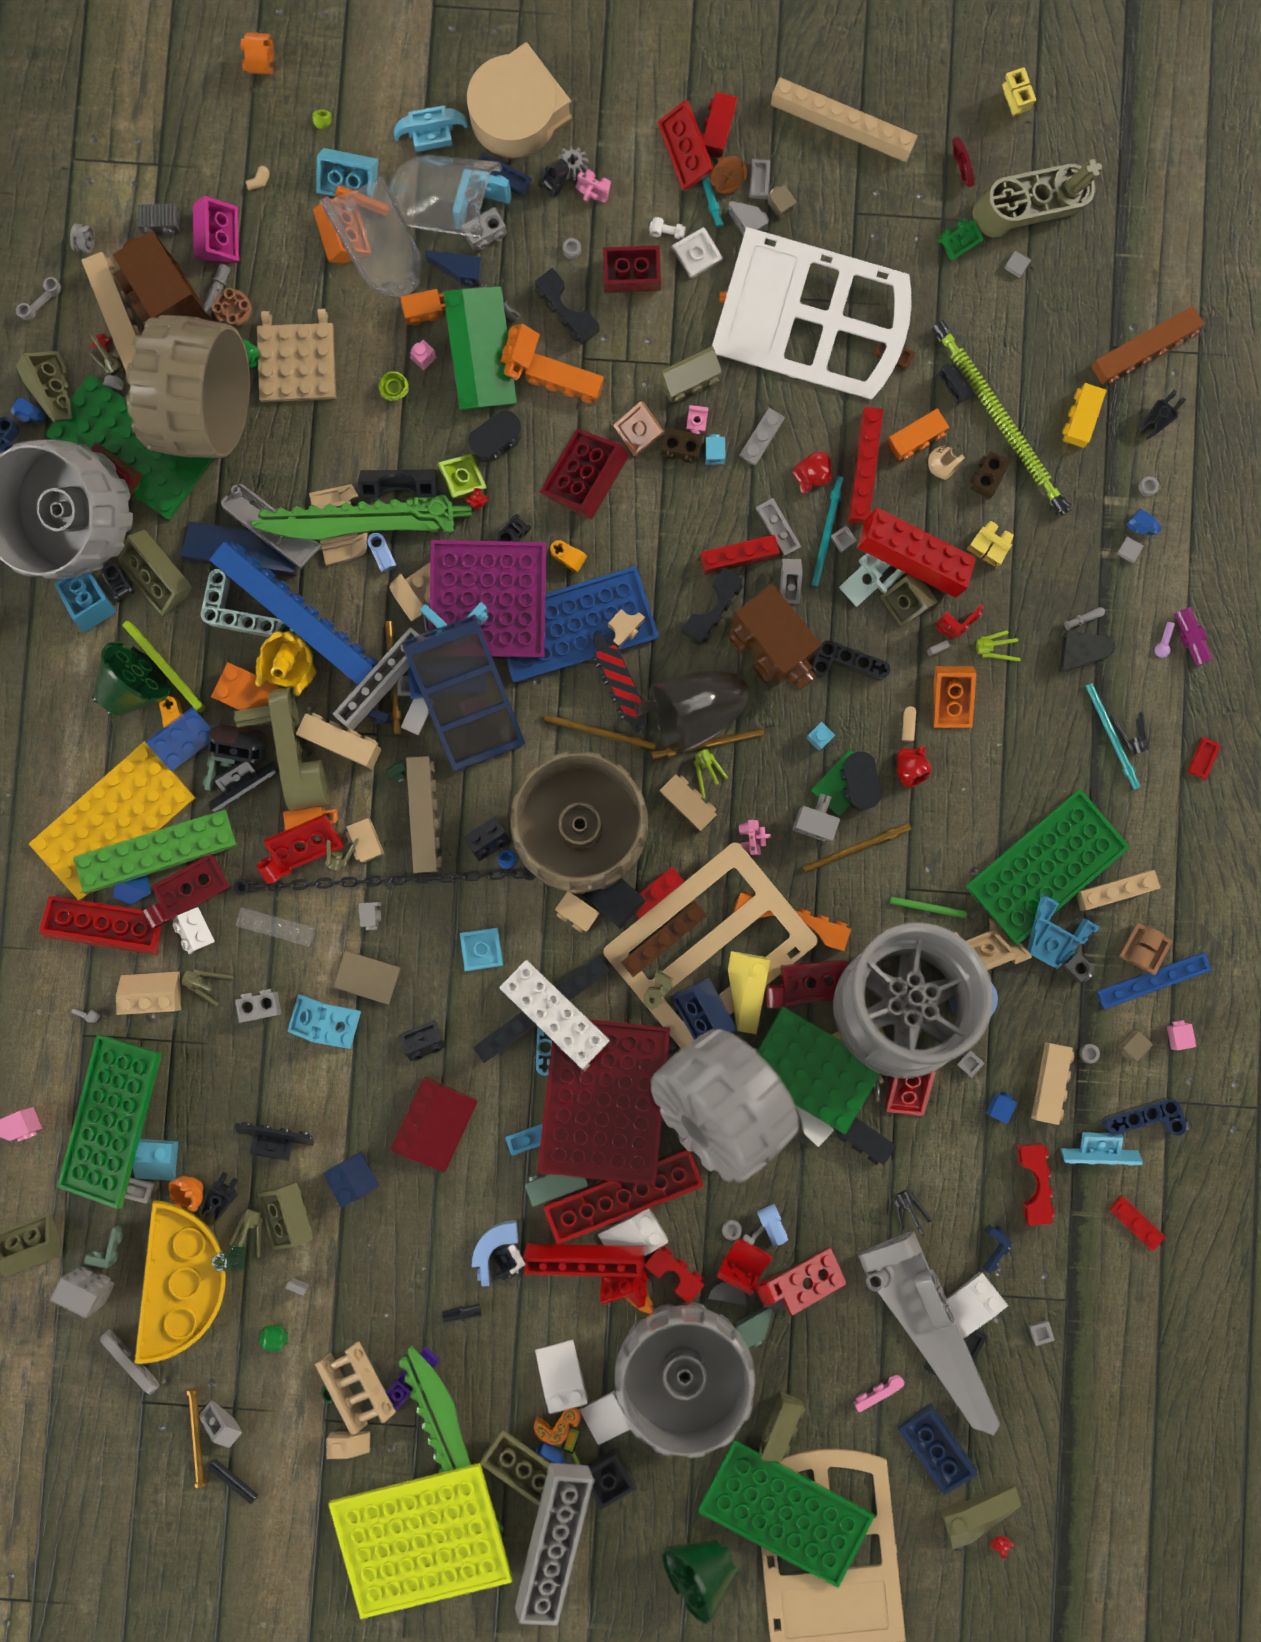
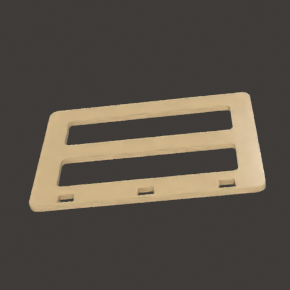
M731 843L604 948L605 957L643 1003L647 989L649 987L660 988L661 984L655 981V977L648 979L642 971L635 977H632L621 962L629 956L631 950L732 868H736L756 894L662 971L674 979L672 982L673 987L766 911H772L790 933V937L766 956L770 958L766 985L781 974V965L795 963L817 944L815 934L739 843ZM796 947L800 952L790 959L787 953ZM729 986L719 994V997L730 1015L734 1012L731 987ZM661 997L657 1008H648L663 1027L670 1028V1036L680 1048L686 1047L694 1041L685 1022L664 997Z

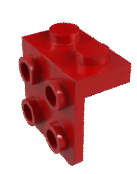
M981 604L962 624L946 612L934 624L936 630L950 640L954 636L958 639L970 627L968 623L972 625L983 614L981 610L984 606Z
M738 1238L724 1257L716 1277L751 1296L755 1291V1285H757L759 1277L770 1263L772 1256Z
M643 1269L642 1277L602 1276L599 1301L602 1304H607L629 1297L637 1308L645 1307L648 1281L647 1271Z

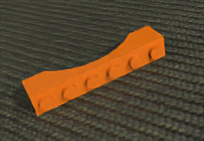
M745 891L744 894L739 893L734 912L754 897L755 893ZM800 909L799 912L796 911L806 925L819 937L823 945L840 951L845 950L851 929L847 928L848 924L836 921V924L828 922L829 918L818 915L817 918L810 916L811 912ZM766 911L759 918L775 915L772 913V911Z

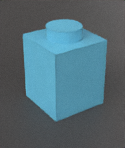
M718 434L706 437V465L725 463V437H720Z
M821 722L806 739L820 751L835 734Z

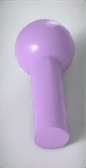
M1167 622L1161 643L1155 647V654L1160 658L1167 657L1170 654L1171 649L1168 644L1175 623Z

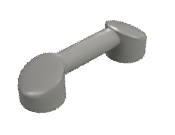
M49 277L44 281L43 287L46 292L31 306L26 303H21L17 306L16 314L21 319L31 320L35 318L37 310L51 297L58 296L61 287L54 277Z

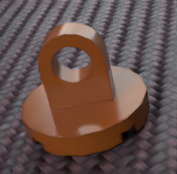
M721 156L714 160L715 167L711 173L712 186L721 194H730L741 187L740 184L742 181H745L747 176V168L744 162L735 156L726 158Z

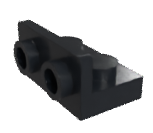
M947 363L942 366L938 376L957 404L960 405L971 398L974 392L955 364L949 365Z
M436 1020L399 1034L405 1055L410 1061L420 1060L425 1055L438 1053L446 1047Z

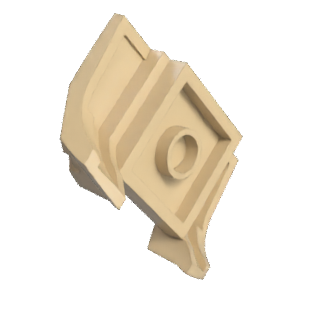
M350 484L309 493L312 505L324 509L328 504H332L337 508H340L341 504L346 502L351 505V503L357 502L358 494L353 485ZM358 533L320 540L326 566L351 561L364 555L367 550V533L359 536Z
M430 563L404 579L402 574H399L389 587L411 621L422 615L420 609L425 604L430 608Z
M992 918L989 919V932L966 941L979 955L987 970L1011 960L1014 964L1032 958V955L1021 942L1015 946Z

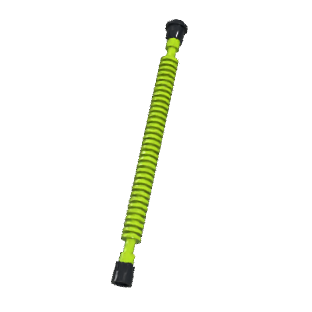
M942 320L932 328L933 333L940 342L949 347L953 353L951 359H954L953 362L957 363L956 366L962 371V375H965L964 378L973 387V391L981 399L980 401L986 407V410L989 411L988 413L990 415L993 414L991 416L992 419H994L995 423L998 422V427L1001 426L999 429L1003 435L1006 434V439L1009 438L1007 441L1009 443L1012 442L1010 445L1014 446V451L1017 450V455L1020 454L1018 457H1024L1021 461L1025 462V467L1028 466L1027 470L1032 469L1029 473L1033 474L1032 477L1036 478V482L1040 481L1038 486H1044L1048 492L1047 496L1051 500L1050 504L1056 511L1055 514H1060L1061 516L1071 511L1070 506L1073 504L1069 503L1064 494H1060L1058 489L1052 486L1049 481L1052 477L1050 475L1046 477L1049 474L1048 471L1044 473L1046 468H1042L1044 465L1042 463L1039 464L1041 462L1039 459L1036 460L1038 458L1037 455L1034 456L1035 452H1031L1033 449L1031 447L1028 448L1030 445L1026 439L1023 440V435L1020 436L1022 433L1020 431L1017 432L1019 430L1018 427H1016L1015 423L1012 424V419L1009 420L1011 417L1004 407L1001 408L1002 404H999L1000 401L996 395L993 396L994 392H990L991 388L988 384H985V379L982 380L983 376L980 372H977V368H974L975 365L972 364V360H969L970 357L966 356L967 353L964 352V349L957 347L954 342L955 339L951 335L952 331L946 322Z

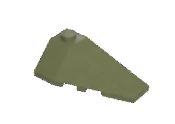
M59 352L24 353L16 365L23 383L53 422L70 421L72 415L70 399L67 396L66 367Z
M1011 1486L940 1509L952 1549L973 1543L1020 1508L1021 1503L1016 1487Z

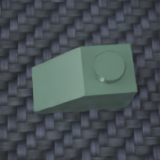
M762 1307L735 1322L736 1328L748 1348L759 1346L762 1340L765 1339L773 1312L771 1308Z

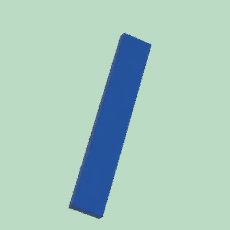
M1205 952L1160 967L1156 975L1147 972L1097 990L1096 994L1102 1009H1107L1209 972L1212 969Z

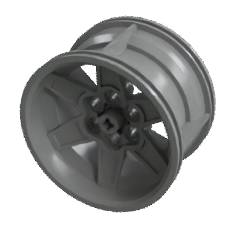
M927 923L902 924L886 930L876 937L845 968L835 989L833 1000L834 1019L844 1044L862 1064L886 1076L915 1078L939 1069L949 1060L970 1049L979 1040L990 1020L993 992L990 977L984 963L976 951L961 937L937 925ZM900 955L897 978L882 972L875 965L885 958ZM919 958L934 965L946 979L925 983ZM910 978L915 980L916 986L910 983ZM892 985L897 986L899 993L893 991ZM865 987L881 999L879 1003L867 1010L864 1000ZM926 990L932 994V998L926 995ZM955 996L957 1015L955 1025H952L939 1013L937 1005ZM891 1004L897 1007L898 1012H894L891 1009ZM924 1010L930 1012L931 1018L925 1015ZM907 1017H911L913 1019V1025L908 1023ZM893 1025V1043L886 1039L877 1029ZM921 1029L941 1045L927 1050H915L919 1030Z

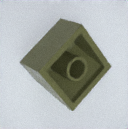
M911 575L904 577L885 594L880 596L901 628L938 603L925 582Z

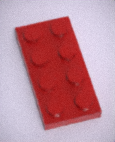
M684 100L657 121L681 188L682 190H688L710 174L714 168L688 101Z

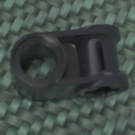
M558 159L546 166L538 183L541 188L544 187L550 193L552 198H555L563 188L564 181L569 173L567 162L563 159Z
M515 514L498 533L497 540L501 541L503 537H509L511 539L510 542H519L528 534L531 526L526 525L519 518L520 516Z
M113 563L103 566L102 576L117 602L121 601L122 597L135 593L132 584L121 568ZM116 569V575L110 578V571Z

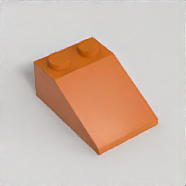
M227 662L211 697L240 711L268 706L269 691L283 688L268 681L262 687H258L255 684L256 675Z
M935 666L934 728H973L976 671L973 666Z

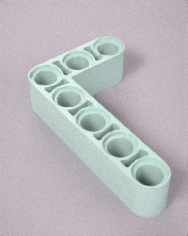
M220 569L210 572L201 610V618L208 625L270 637L276 631L282 632L283 628L287 627L280 619L225 609L230 578ZM218 576H223L221 583H216ZM215 594H219V599L216 602H212V597ZM215 612V618L209 621V614ZM234 616V621L231 624H227V618ZM249 619H252V620H253L252 626L249 627V628H246V627H245L246 621L249 620ZM271 623V629L264 631V625Z

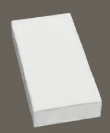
M424 698L413 699L401 728L418 736L429 715ZM430 699V702H431L432 706H433V704H434L435 701L432 700V699Z

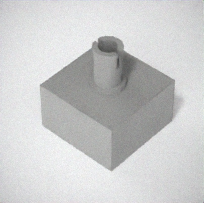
M820 793L815 809L802 806L798 811L792 831L827 843L833 841L840 818L826 814L832 797L827 795L825 798V794Z

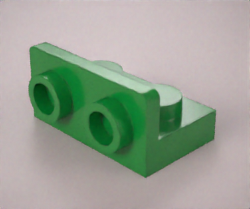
M967 218L958 221L956 227L946 229L941 233V237L936 239L938 243L943 244L950 260L957 258L984 240L975 219L967 220Z

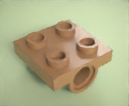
M1136 923L1119 957L1152 975H1156L1173 941L1154 928Z

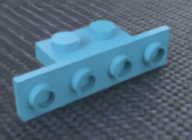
M1083 1132L1080 1149L1061 1148L1060 1150L1064 1162L1070 1164H1127L1133 1166L1142 1165L1143 1163L1138 1150H1122L1123 1136L1121 1133Z

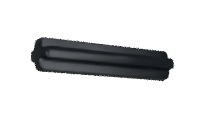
M217 1459L212 1460L208 1465V1469L249 1504H252L257 1499L258 1494Z

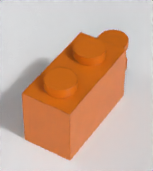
M437 289L400 297L407 325L416 326L424 321L435 322L444 317L443 311H446L445 304H441V301H444V295L439 294Z
M523 323L510 328L507 343L502 350L501 361L506 364L504 374L514 380L519 379L523 370L529 369L540 336L539 333Z
M319 806L296 811L283 812L285 830L323 814H330L331 824H337V809L325 811L324 807Z

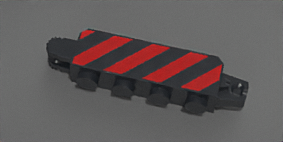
M598 634L594 636L593 643L597 651L594 652L595 657L592 659L596 667H600L603 672L600 675L605 686L609 685L611 689L609 695L612 702H617L620 708L617 710L620 719H625L626 722H629L636 734L646 730L643 718L646 707L618 647L615 645L608 646L603 635Z

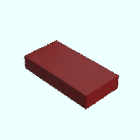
M1202 737L1187 773L1206 780L1221 744Z

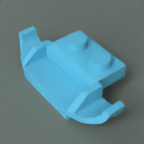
M445 105L408 112L409 115L402 118L396 124L394 138L395 141H398L402 134L409 133V138L414 140L416 152L451 146L450 131L453 130V124H461L464 128H467V120L461 112L445 108Z

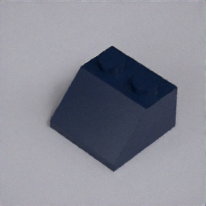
M361 1151L323 1173L341 1208L379 1186Z

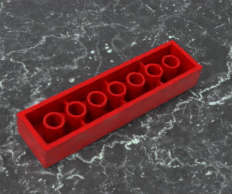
M684 1148L658 1158L655 1186L603 1180L547 1202L543 1208L558 1245L704 1187L691 1151L688 1152Z

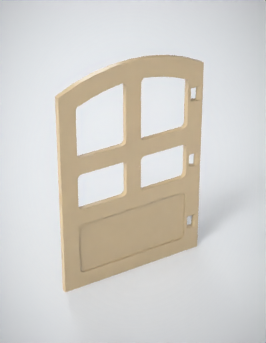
M817 1449L783 1457L780 1463L796 1472L812 1469L814 1481L829 1489V1467L850 1468L873 1474L877 1514L866 1535H879L882 1562L879 1565L850 1567L839 1588H836L809 1572L780 1574L778 1571L777 1555L761 1547L770 1642H906L887 1460L870 1453L847 1449ZM767 1556H774L775 1566L768 1567ZM773 1618H780L781 1629L774 1630Z

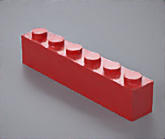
M864 407L861 414L848 523L864 525L866 518L871 512L884 409Z
M527 1243L523 1256L526 1264L524 1265V1273L530 1275L642 1277L644 1267L643 1246Z

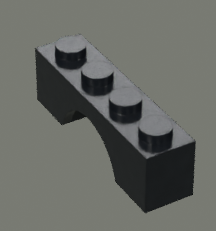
M553 267L535 280L536 294L539 298L546 300L549 310L559 316V322L563 327L567 326L571 331L570 335L576 342L579 341L583 345L600 332L599 323L588 310L574 312L564 306L561 301L562 293L565 290L564 281Z
M436 469L360 470L358 479L360 498H380L385 493L398 490L409 491L415 494L417 498L436 497L438 489Z
M724 567L713 583L718 596L716 607L707 614H692L682 628L681 633L699 645L703 641L707 642L712 635L710 632L711 628L718 626L723 618L720 616L724 610L728 611L733 604L731 599L734 594L738 596L744 586L741 585L743 579Z

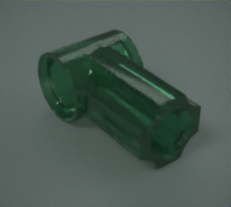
M231 1246L228 1251L217 1253L212 1259V1265H214L217 1271L244 1269L247 1248Z

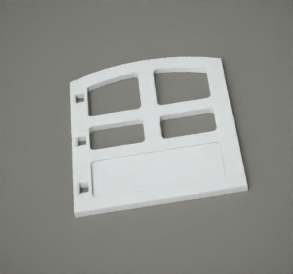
M746 227L712 346L715 349L716 355L872 400L891 375L906 340L911 313L909 274ZM765 238L777 241L775 247L764 244ZM825 255L833 259L831 263L821 261V256ZM811 263L839 271L833 297L827 311L800 303V297ZM877 272L889 274L887 280L876 277ZM855 275L893 286L894 318L892 329H886L843 315L851 282ZM795 318L823 326L816 355L811 366L784 358V352ZM841 330L886 344L887 347L881 360L867 381L863 382L827 371V364L837 331Z

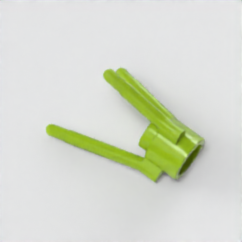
M1008 631L980 637V639L976 640L977 654H982V658L991 657L1020 661L1021 659L1018 657L990 653V651L994 650V645L1018 642L1019 639L991 640L1008 634Z
M708 749L695 754L696 760L693 762L697 771L700 792L703 796L702 799H705L700 766L702 769H708L716 785L719 782L711 767L712 763L724 779L728 778L715 760L713 753L710 754Z

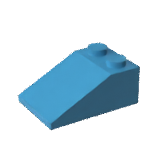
M93 573L60 579L54 583L71 618L84 633L117 613L111 600Z

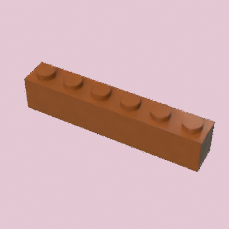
M1191 306L1098 358L1091 365V368L1102 385L1107 382L1112 384L1123 373L1128 375L1139 364L1144 366L1149 363L1155 355L1158 357L1168 352V348L1171 346L1174 348L1184 343V339L1187 337L1190 339L1200 334L1199 330L1205 324L1194 306Z

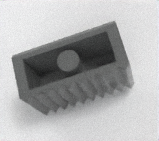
M139 204L138 227L144 234L151 230L155 234L163 233L168 236L180 233V210L176 204Z

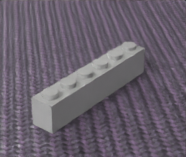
M411 627L333 713L349 729L354 730L409 669L410 664L403 650L402 642L419 636ZM423 652L413 655V661L415 662Z

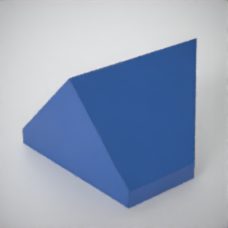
M145 875L114 885L113 898L132 905L151 894L148 876Z

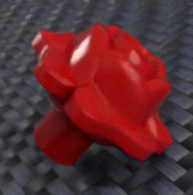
M105 333L96 334L95 337L106 353L109 352L108 345L112 337H107ZM93 341L90 346L98 348Z
M474 488L473 494L465 497V500L472 508L480 509L489 501L486 495L481 494L480 488Z
M1000 1535L994 1538L990 1548L999 1552L1000 1558H1007V1551L1013 1549L1014 1543L1010 1542L1008 1537Z

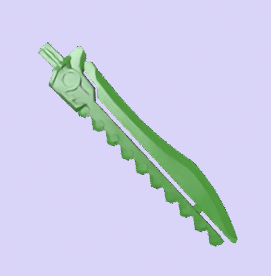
M440 495L436 497L409 498L406 500V503L393 499L389 504L377 500L373 505H369L362 501L355 507L347 502L341 504L340 508L328 504L324 509L312 505L308 510H303L296 506L292 508V511H287L280 507L274 513L264 508L258 513V518L262 520H254L251 522L253 528L276 535L310 540H323L353 533L387 530L438 532L439 529H442L444 532L453 533V518L470 517L472 512L470 505L452 506V502H449L446 495Z
M410 1346L408 1354L420 1383L407 1356L399 1360V1366L408 1372L405 1375V1382L413 1387L411 1398L419 1403L416 1413L425 1419L422 1422V1429L431 1435L428 1438V1445L436 1449L434 1460L442 1465L439 1473L454 1470L455 1467L423 1391L456 1468L470 1466L471 1462L461 1436L455 1404L433 1368L414 1349V1346ZM496 1520L499 1532H503L504 1527Z

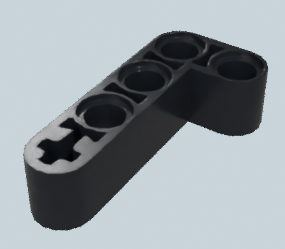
M829 640L821 643L822 645L815 655L812 663L813 668L811 669L817 678L824 677L828 673L831 664L878 681L885 679L890 673V665L887 662ZM822 647H830L832 653L829 655L824 654ZM840 654H848L849 661H843L840 658ZM858 660L866 661L867 668H861L858 665ZM816 664L824 665L825 671L818 672ZM879 667H882L883 673L881 675L878 674L879 670L877 669Z

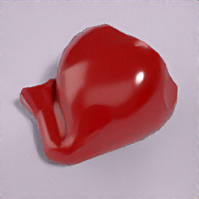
M822 451L814 452L794 467L793 475L800 484L801 493H807L808 490L813 488V485L824 486L832 481L831 458L827 453Z
M924 746L916 749L902 748L897 753V776L901 784L907 788L915 787L929 778L932 768L929 761L925 759L926 749Z

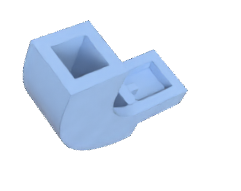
M517 1220L504 1221L492 1226L478 1241L473 1253L472 1267H480V1269H477V1279L481 1281L482 1286H490L491 1283L489 1264L491 1252L500 1245L518 1243Z

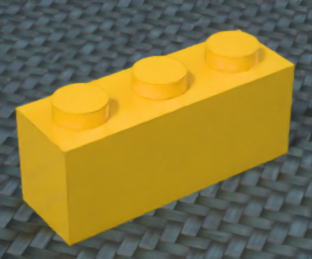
M1087 383L1076 390L1074 399H1076L1075 405L1071 406L1068 413L1070 417L1069 423L1065 424L1062 434H1065L1064 442L1085 448L1091 439L1107 390Z

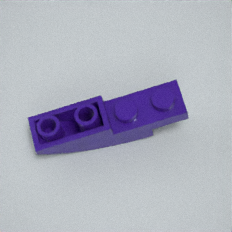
M427 1347L419 1353L432 1368L441 1360ZM411 1361V1365H412V1367H413V1370H414V1372H415V1374H416V1377H417V1379H418V1381H419V1383H420V1380H419V1378H418V1376H417V1373H416L415 1368H414V1366H413V1364H412V1361ZM406 1370L386 1390V1394L395 1412L411 1395V1391H413V1387L405 1382V1375L408 1374Z

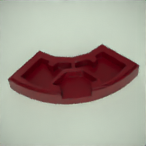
M959 137L953 138V157L959 167L961 181L967 187L975 186L973 169L967 149Z

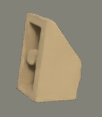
M349 1431L330 1432L327 1437V1459H348L370 1452V1431H359L354 1435H351Z

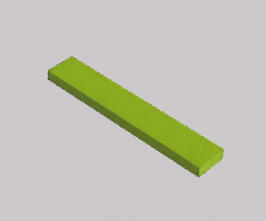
M130 621L123 623L122 626L196 711L202 713L206 707L135 625Z

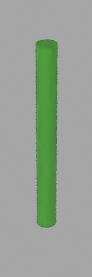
M890 897L889 904L960 918H966L967 911L902 898Z

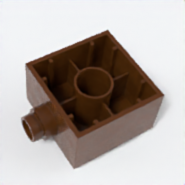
M152 230L140 238L128 240L122 249L112 254L120 267L119 270L113 273V276L122 290L129 294L135 303L132 307L143 323L149 318H158L160 315L190 316L213 321L208 312L204 310L205 307L175 259Z
M772 583L735 612L730 626L732 633L728 635V638L741 654L746 650L751 652L756 662L752 665V668L765 684L772 679L778 686L788 679L791 684L795 683V686L801 690L816 678L814 672L811 671L813 667L809 661L815 656L822 644Z

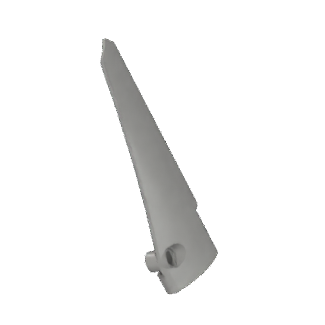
M914 1231L899 1235L859 1253V1260L867 1274L866 1283L868 1288L872 1291H877L948 1390L972 1428L994 1435L1000 1425L937 1275L933 1270H930ZM874 1276L878 1277L881 1280V1283H878L875 1280Z

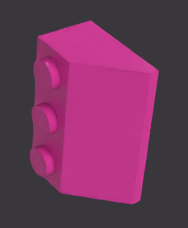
M207 196L193 203L195 259L209 263L239 261L238 206Z

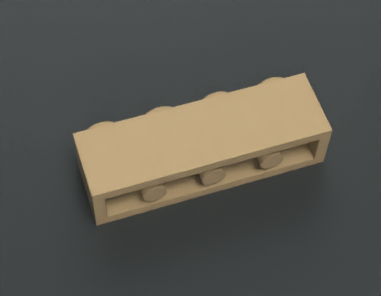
M1149 870L1081 890L1076 894L1080 911L1160 889L1155 870Z
M1045 1042L1032 1119L1057 1125L1062 1121L1064 1116L1062 1105L1063 1101L1065 1102L1067 1098L1066 1083L1070 1081L1071 1077L1069 1067L1070 1063L1074 1060L1073 1048Z

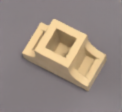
M621 609L608 623V627L616 635L613 644L620 648L628 638L632 640L639 632L637 629L645 621V617L641 613L628 615Z

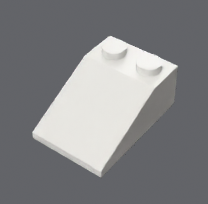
M651 1208L628 1216L598 1234L603 1245L643 1246L644 1256L668 1243V1238Z
M978 1272L946 1298L963 1338L994 1318L1008 1306L981 1272Z
M573 1339L536 1349L535 1352L549 1414L588 1404V1395Z

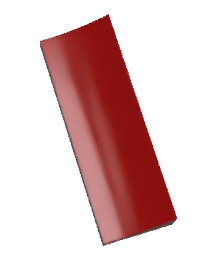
M49 896L39 933L44 938L158 955L162 926L152 930L142 913L144 910Z

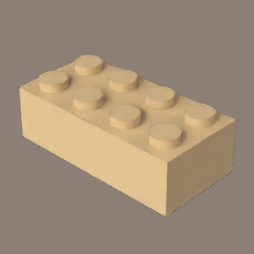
M313 712L311 715L305 713L296 735L373 770L382 750L378 747V742L367 736L362 739L360 734L347 728V731H344V727L331 720L329 723H326V719Z

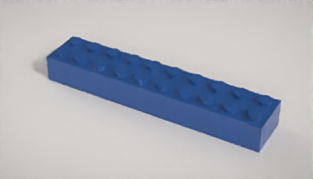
M223 542L209 560L357 685L379 663L373 656L365 655L363 653L364 649L360 645L351 643L348 640L350 637L343 631L339 632L333 628L335 624L329 619L321 618L319 616L320 612L315 607L306 605L304 603L305 599L302 596L289 591V585L282 580H276L274 578L276 575L268 568L264 569L259 565L261 562L252 555L250 557L245 554L246 550L240 544Z

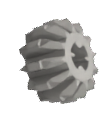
M570 146V151L563 149V154H559L558 159L565 160L569 166V173L566 179L568 180L570 177H573L575 181L576 176L580 172L585 173L588 170L589 160L586 158L585 151L580 153L579 147L573 150V147Z

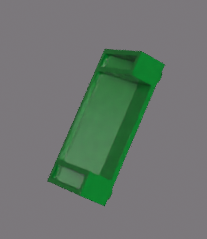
M501 286L443 291L460 410L516 404L514 379L504 374L506 364L501 361L502 350L508 340Z

